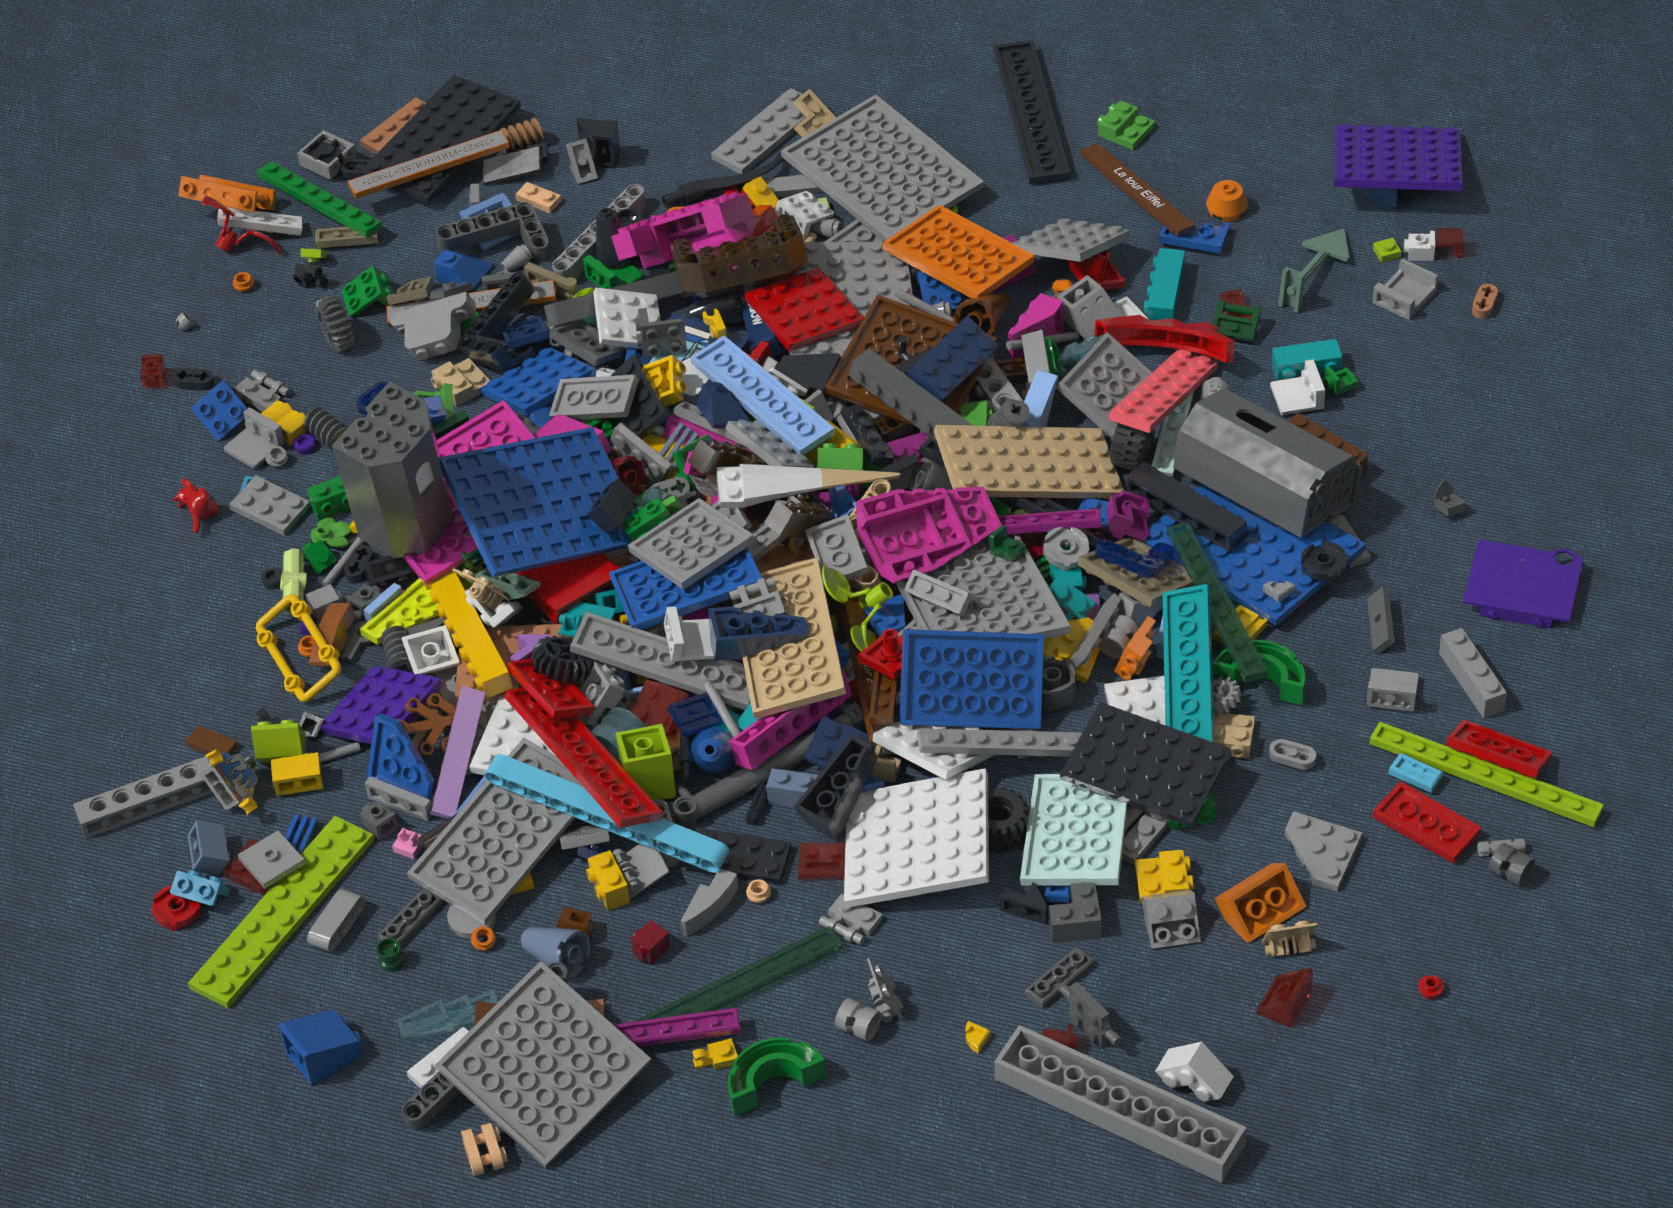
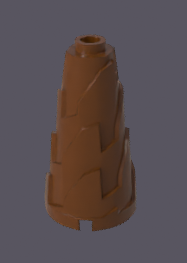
M1002 292L965 300L956 308L953 322L959 324L968 316L986 334L992 335L997 329L996 327L1001 323L1002 318L1006 315L1010 300Z

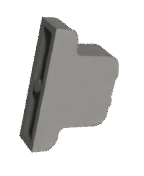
M463 292L390 314V324L400 336L405 337V347L415 359L425 360L430 357L446 354L458 348L461 322L474 316L476 303L467 292Z

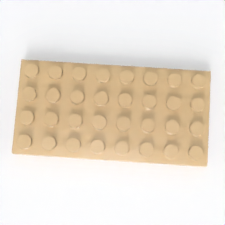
M936 425L934 429L953 490L958 487H984L988 497L1110 499L1113 494H1119L1123 490L1116 468L1111 463L1110 452L1101 428H1015L1012 426Z
M818 558L760 573L764 580L774 577L776 586L768 588V592H779L785 615L805 617L809 637L743 657L754 718H761L846 694ZM759 591L750 594L748 598L751 600L760 597L762 593ZM741 598L732 600L733 607L736 604L742 603Z

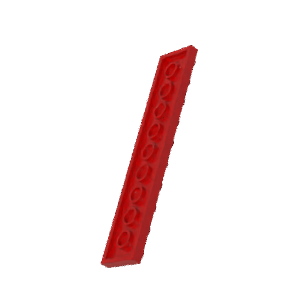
M524 687L506 690L505 699L619 828L662 819L663 811L578 717L552 719Z

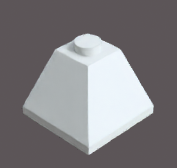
M446 625L402 637L404 648L415 675H425L460 664Z

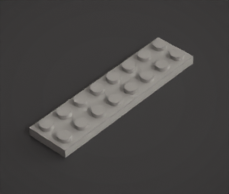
M589 612L585 613L570 646L571 652L708 698L710 697L703 685L708 681H712L724 703L744 710L751 702L744 664L732 660L715 661L714 659L671 661L667 638L637 628H631V626Z

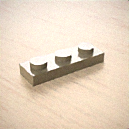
M348 227L316 229L315 233L316 248L371 245L379 241V231L366 238Z

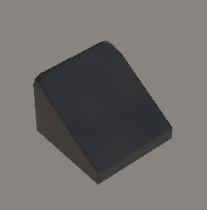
M304 711L299 725L304 730L305 737L316 742L322 734L321 726L326 720Z

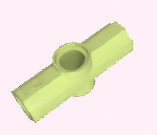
M290 549L284 552L280 590L283 591V598L289 594H295L303 601L306 573H303L304 553H301L299 549ZM292 603L284 609L290 615H292Z

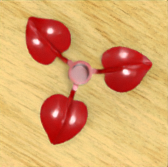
M204 196L202 205L214 206L226 214L220 237L215 243L217 247L230 253L235 244L239 245L248 235H253L271 243L279 255H281L282 252L279 245L269 236L256 230L249 229L237 239L238 234L232 231L234 227L227 228L230 215L234 217L235 214L214 198Z

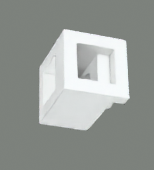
M1430 231V234H1409L1408 239H1404V252H1408V261H1434L1435 231Z

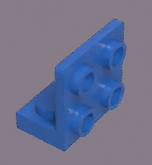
M918 272L916 278L917 285L920 287L922 301L932 306L942 301L945 303L950 302L951 309L955 310L966 300L965 294L924 272Z
M222 380L191 407V410L216 440H221L245 419L243 412L248 409L233 392V386L225 380Z

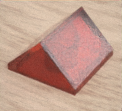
M1309 967L1276 975L1255 1012L1262 1017L1291 1028L1312 992L1313 970Z

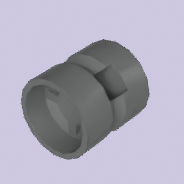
M1502 843L1492 856L1489 871L1500 877L1506 875L1508 881L1517 886H1522L1533 871L1535 858L1523 852L1517 854L1516 848Z

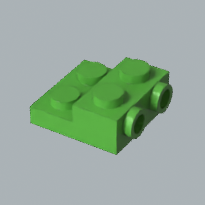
M1120 100L1117 104L1113 103L1110 106L1106 116L1101 115L1097 122L1098 136L1134 150L1155 128V121L1138 114V107Z

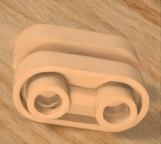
M491 1123L481 1125L482 1133L473 1136L471 1129L461 1131L464 1147L474 1176L484 1174V1165L492 1164L495 1171L504 1168L503 1163L508 1161L504 1147L499 1148L497 1143L501 1141L497 1126L492 1127ZM485 1143L488 1154L480 1156L477 1145Z

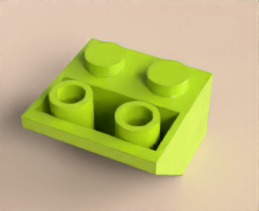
M283 720L281 724H272L271 722L264 721L258 722L257 726H251L255 758L259 763H271L272 759L306 754L305 732L299 723H295L294 720Z

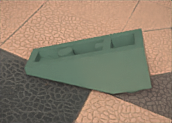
M487 567L475 574V577L480 578L482 576L493 582V585L503 589V595L510 600L525 597L541 586L540 582L515 573L492 578Z

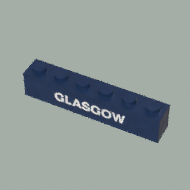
M769 284L738 290L751 349H755L761 341L769 343L771 357L783 353L782 342L745 300L747 292Z

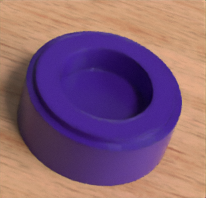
M302 434L293 441L294 449L300 455H308L316 449L315 438L312 435Z

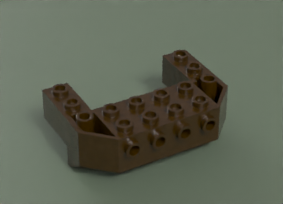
M782 214L777 219H773L775 232L768 231L763 233L762 236L755 238L747 236L742 238L741 241L734 243L726 241L721 243L720 246L713 248L705 246L696 252L690 240L678 239L673 244H669L683 298H689L690 296L709 298L791 278L798 271L807 269L808 259L803 235L794 216Z
M700 439L688 460V463L700 473L707 475L705 482L717 492V467H740V464L769 465L740 443L734 445L727 441L718 442L715 439H710V441ZM809 492L746 507L779 536H786V539L781 543L795 554H800L811 547L805 530L828 522L831 518L827 506L820 502L822 499L816 494Z

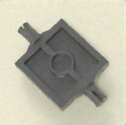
M1078 982L1071 986H1068L1067 983L1060 986L1059 992L1069 1002V1018L1075 1026L1079 1025L1091 1042L1095 1041L1103 1048L1109 1044V1041L1114 1046H1117L1122 1041V1038L1110 1025L1109 1013Z

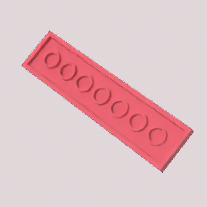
M1178 349L1110 411L1108 420L1150 433L1217 370L1218 362L1211 360L1208 356H1199L1191 353V351Z

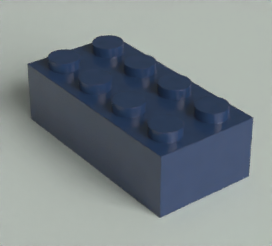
M966 316L914 365L906 376L943 403L992 356L999 346L973 320Z

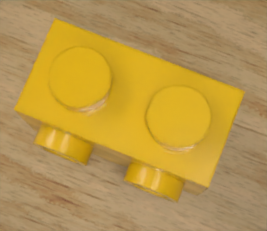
M318 752L271 760L272 779L276 796L323 789L322 768Z
M609 850L588 858L589 868L586 869L590 883L594 882L597 898L603 901L607 911L630 903L628 885L611 851Z

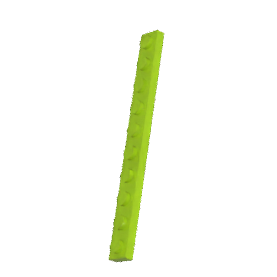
M1382 722L1378 723L1370 737L1371 745L1398 755L1402 753L1443 772L1591 827L1595 826L1603 811L1604 804L1537 779L1523 776L1518 772L1501 768L1491 762L1479 760L1472 755L1455 751L1453 748Z

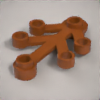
M433 693L428 697L427 705L431 709L439 707L450 716L442 717L421 704L419 699L413 697L406 702L405 709L409 713L417 712L428 720L407 724L404 720H398L402 723L407 734L432 729L426 741L418 748V752L422 757H429L433 753L434 745L444 727L451 726L453 723L456 707L443 700L438 693ZM431 698L437 699L438 704H434ZM410 702L416 704L415 709L410 706ZM449 736L445 737L440 743V748L443 752H446L445 742H448ZM423 746L428 747L429 752H425Z

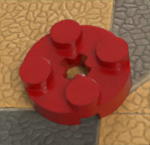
M172 885L155 895L152 913L159 925L175 932L191 924L201 915L202 909L199 902L172 895L170 893ZM174 904H176L177 906L181 905V907L178 909L172 908Z

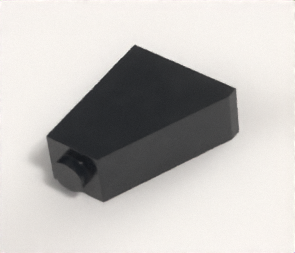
M838 353L784 355L781 362L776 363L774 369L808 389L807 395L811 396L819 389L826 399L828 394L824 393L825 385L839 363L841 356Z

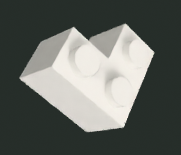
M1203 1042L1168 1049L1155 1070L1167 1086L1176 1088L1188 1085L1194 1091L1196 1097L1203 1102L1221 1099L1234 1077Z

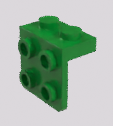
M373 265L342 289L349 316L355 317L376 300L384 306H391L388 304L387 296L393 295L395 292L391 286L392 280L386 272L382 273Z

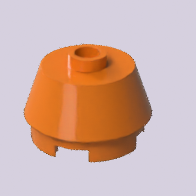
M1224 180L1213 186L1206 200V206L1212 217L1215 215L1222 218L1223 222H1232L1238 220L1239 215L1246 211L1248 200L1239 183Z

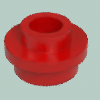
M1428 975L1420 979L1418 989L1424 998L1432 1000L1442 994L1444 984L1440 978Z

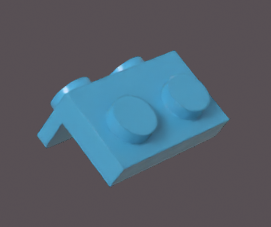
M189 870L188 873L176 872L170 893L214 906L218 895L228 897L231 888L223 885L224 880L210 876L208 880L202 878L203 874Z

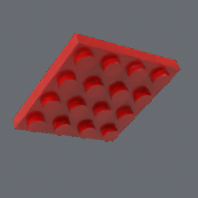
M820 267L747 292L745 295V300L788 351L859 327L864 319Z

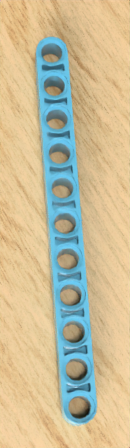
M497 754L484 774L485 778L496 786L712 873L719 872L730 852L724 843L665 819L619 828L583 786L503 754Z

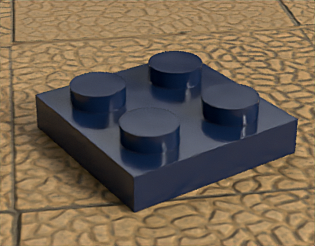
M541 316L510 324L502 332V337L509 350L521 349L530 343H542L545 339L550 338L548 328Z

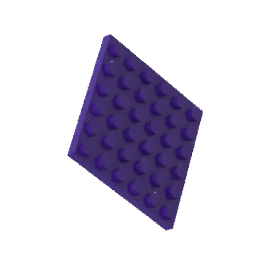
M1341 124L1340 126H1335L1334 187L1462 191L1460 129L1453 127L1435 129L1431 126L1424 128L1404 126L1400 128L1391 125L1373 127L1368 124L1361 126Z

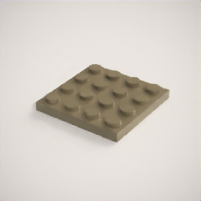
M1131 537L1080 556L1077 564L1084 568L1087 573L1098 576L1106 584L1115 586L1123 594L1134 597L1142 605L1148 607L1163 602V592L1199 586L1202 583V577L1138 539Z

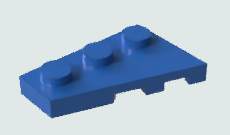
M1204 223V226L1195 227V231L1180 237L1175 236L1163 226L1159 235V243L1186 247L1188 249H1198L1210 253H1221L1230 232L1231 223H1223V226H1212V223Z

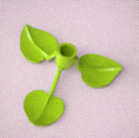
M824 565L822 569L823 582L828 593L835 600L846 603L848 597L854 598L859 596L858 603L862 606V609L867 607L874 608L861 624V627L855 625L851 629L852 641L862 652L877 640L874 633L866 629V625L875 613L882 608L881 605L893 597V592L888 584L881 582L873 589L868 587L863 591L851 593L850 585L844 575Z

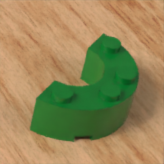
M1265 640L1243 641L1242 645L1234 648L1230 646L1223 650L1213 662L1212 674L1214 680H1218L1220 676H1223V680L1230 677L1232 681L1236 680L1238 684L1248 677H1265L1272 680L1279 687L1280 700L1303 705L1305 692V670L1303 664L1299 663L1296 659L1297 656L1292 651L1280 644Z
M769 1038L752 1044L737 1056L731 1072L728 1074L729 1098L734 1116L758 1107L757 1089L769 1078L777 1076L791 1077L797 1080L803 1087L825 1078V1059L809 1044L803 1041L801 1043L793 1042L789 1038Z

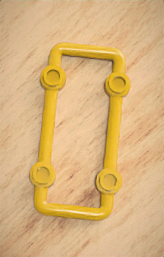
M289 594L257 621V642L260 647L270 652L284 675L285 689L292 695H296L301 702H308L340 675L341 664L338 661L340 653L335 647L327 644L310 616L312 613L311 606L301 601L297 595ZM291 603L292 615L304 622L319 646L318 655L320 660L332 667V670L306 693L304 692L305 681L298 675L293 674L277 648V636L265 628L270 621Z

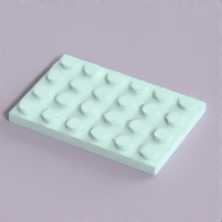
M1035 774L1020 876L1021 886L1031 885L1032 882L1035 885H1070L1081 882H1092L1095 885H1119L1128 804L1061 780L1060 774Z

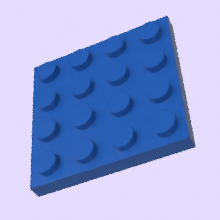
M546 348L541 350L534 358L526 359L518 367L507 370L501 377L490 380L487 385L480 389L483 396L497 403L504 400L512 410L528 417L532 412L554 401L560 379L595 377L596 370L594 367L552 348Z

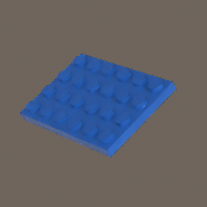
M748 547L684 590L643 561L609 572L610 579L631 628L640 630L664 623L667 607H676L678 616L687 615L696 610L731 599L730 591L738 589L737 587L741 585L748 586L757 583V580L762 578Z
M903 629L900 724L1041 729L1044 634Z

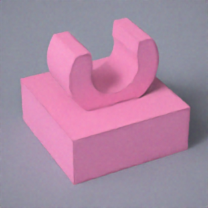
M402 828L392 846L393 852L415 859L422 849V845L418 840V837L422 835Z

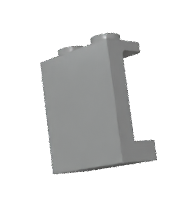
M1402 259L1399 262V270L1385 285L1378 282L1374 286L1373 303L1410 320L1437 291L1438 275Z

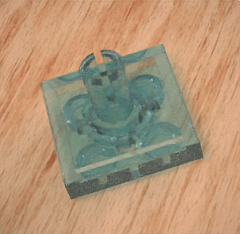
M1094 334L1085 338L1084 342L1080 344L1074 342L1066 346L1064 350L1059 352L1061 365L1065 366L1075 361L1079 362L1104 335L1097 337Z

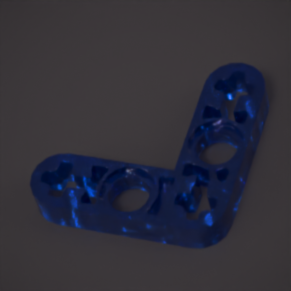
M1105 539L1098 540L1095 554L1100 558L1148 578L1155 577L1170 564L1175 553L1173 546L1167 543H1157L1142 555Z

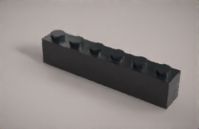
M1143 462L1126 476L1127 492L1147 498L1149 506L1226 551L1231 552L1247 538L1246 520L1228 511L1225 507L1214 503L1206 496L1195 492L1190 487L1181 484L1173 477L1162 473L1156 467Z

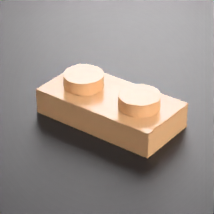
M528 182L515 194L517 201L528 202L533 207L551 213L562 201L560 194Z

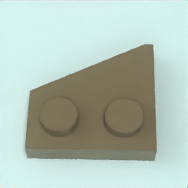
M432 276L408 282L405 286L397 289V294L387 296L388 304L391 305L414 300V302L425 300L428 297V292L431 291L434 285Z

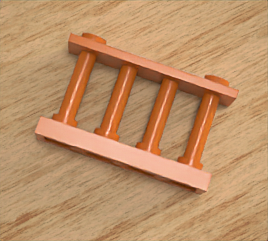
M200 175L199 179L181 176L178 196L202 201L204 196H209L226 207L255 212V207L273 211L275 209L277 190L208 175Z

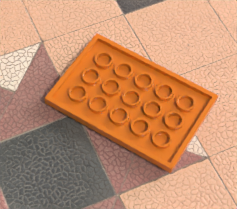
M941 205L936 206L882 243L884 251L972 299L988 295L1034 263L1035 257L1032 253Z

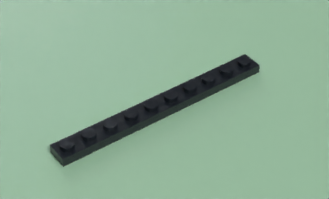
M930 437L920 446L918 454L933 460L946 469L937 440ZM1001 497L1005 501L1031 514L1071 511L1048 498ZM1103 527L1079 529L1087 536L1089 544L1097 549L1120 541Z

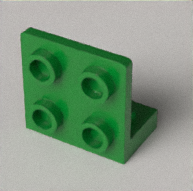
M591 255L583 258L586 278L599 288L610 289L637 282L644 278L643 273L631 264L620 268L608 269L607 265H603L601 261L596 260Z

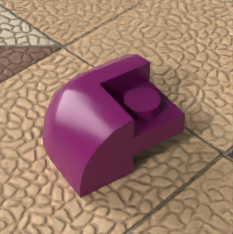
M1123 490L1119 494H1113L1107 505V518L1111 534L1119 540L1126 534L1131 538L1145 541L1149 536L1146 521L1151 514L1149 500Z

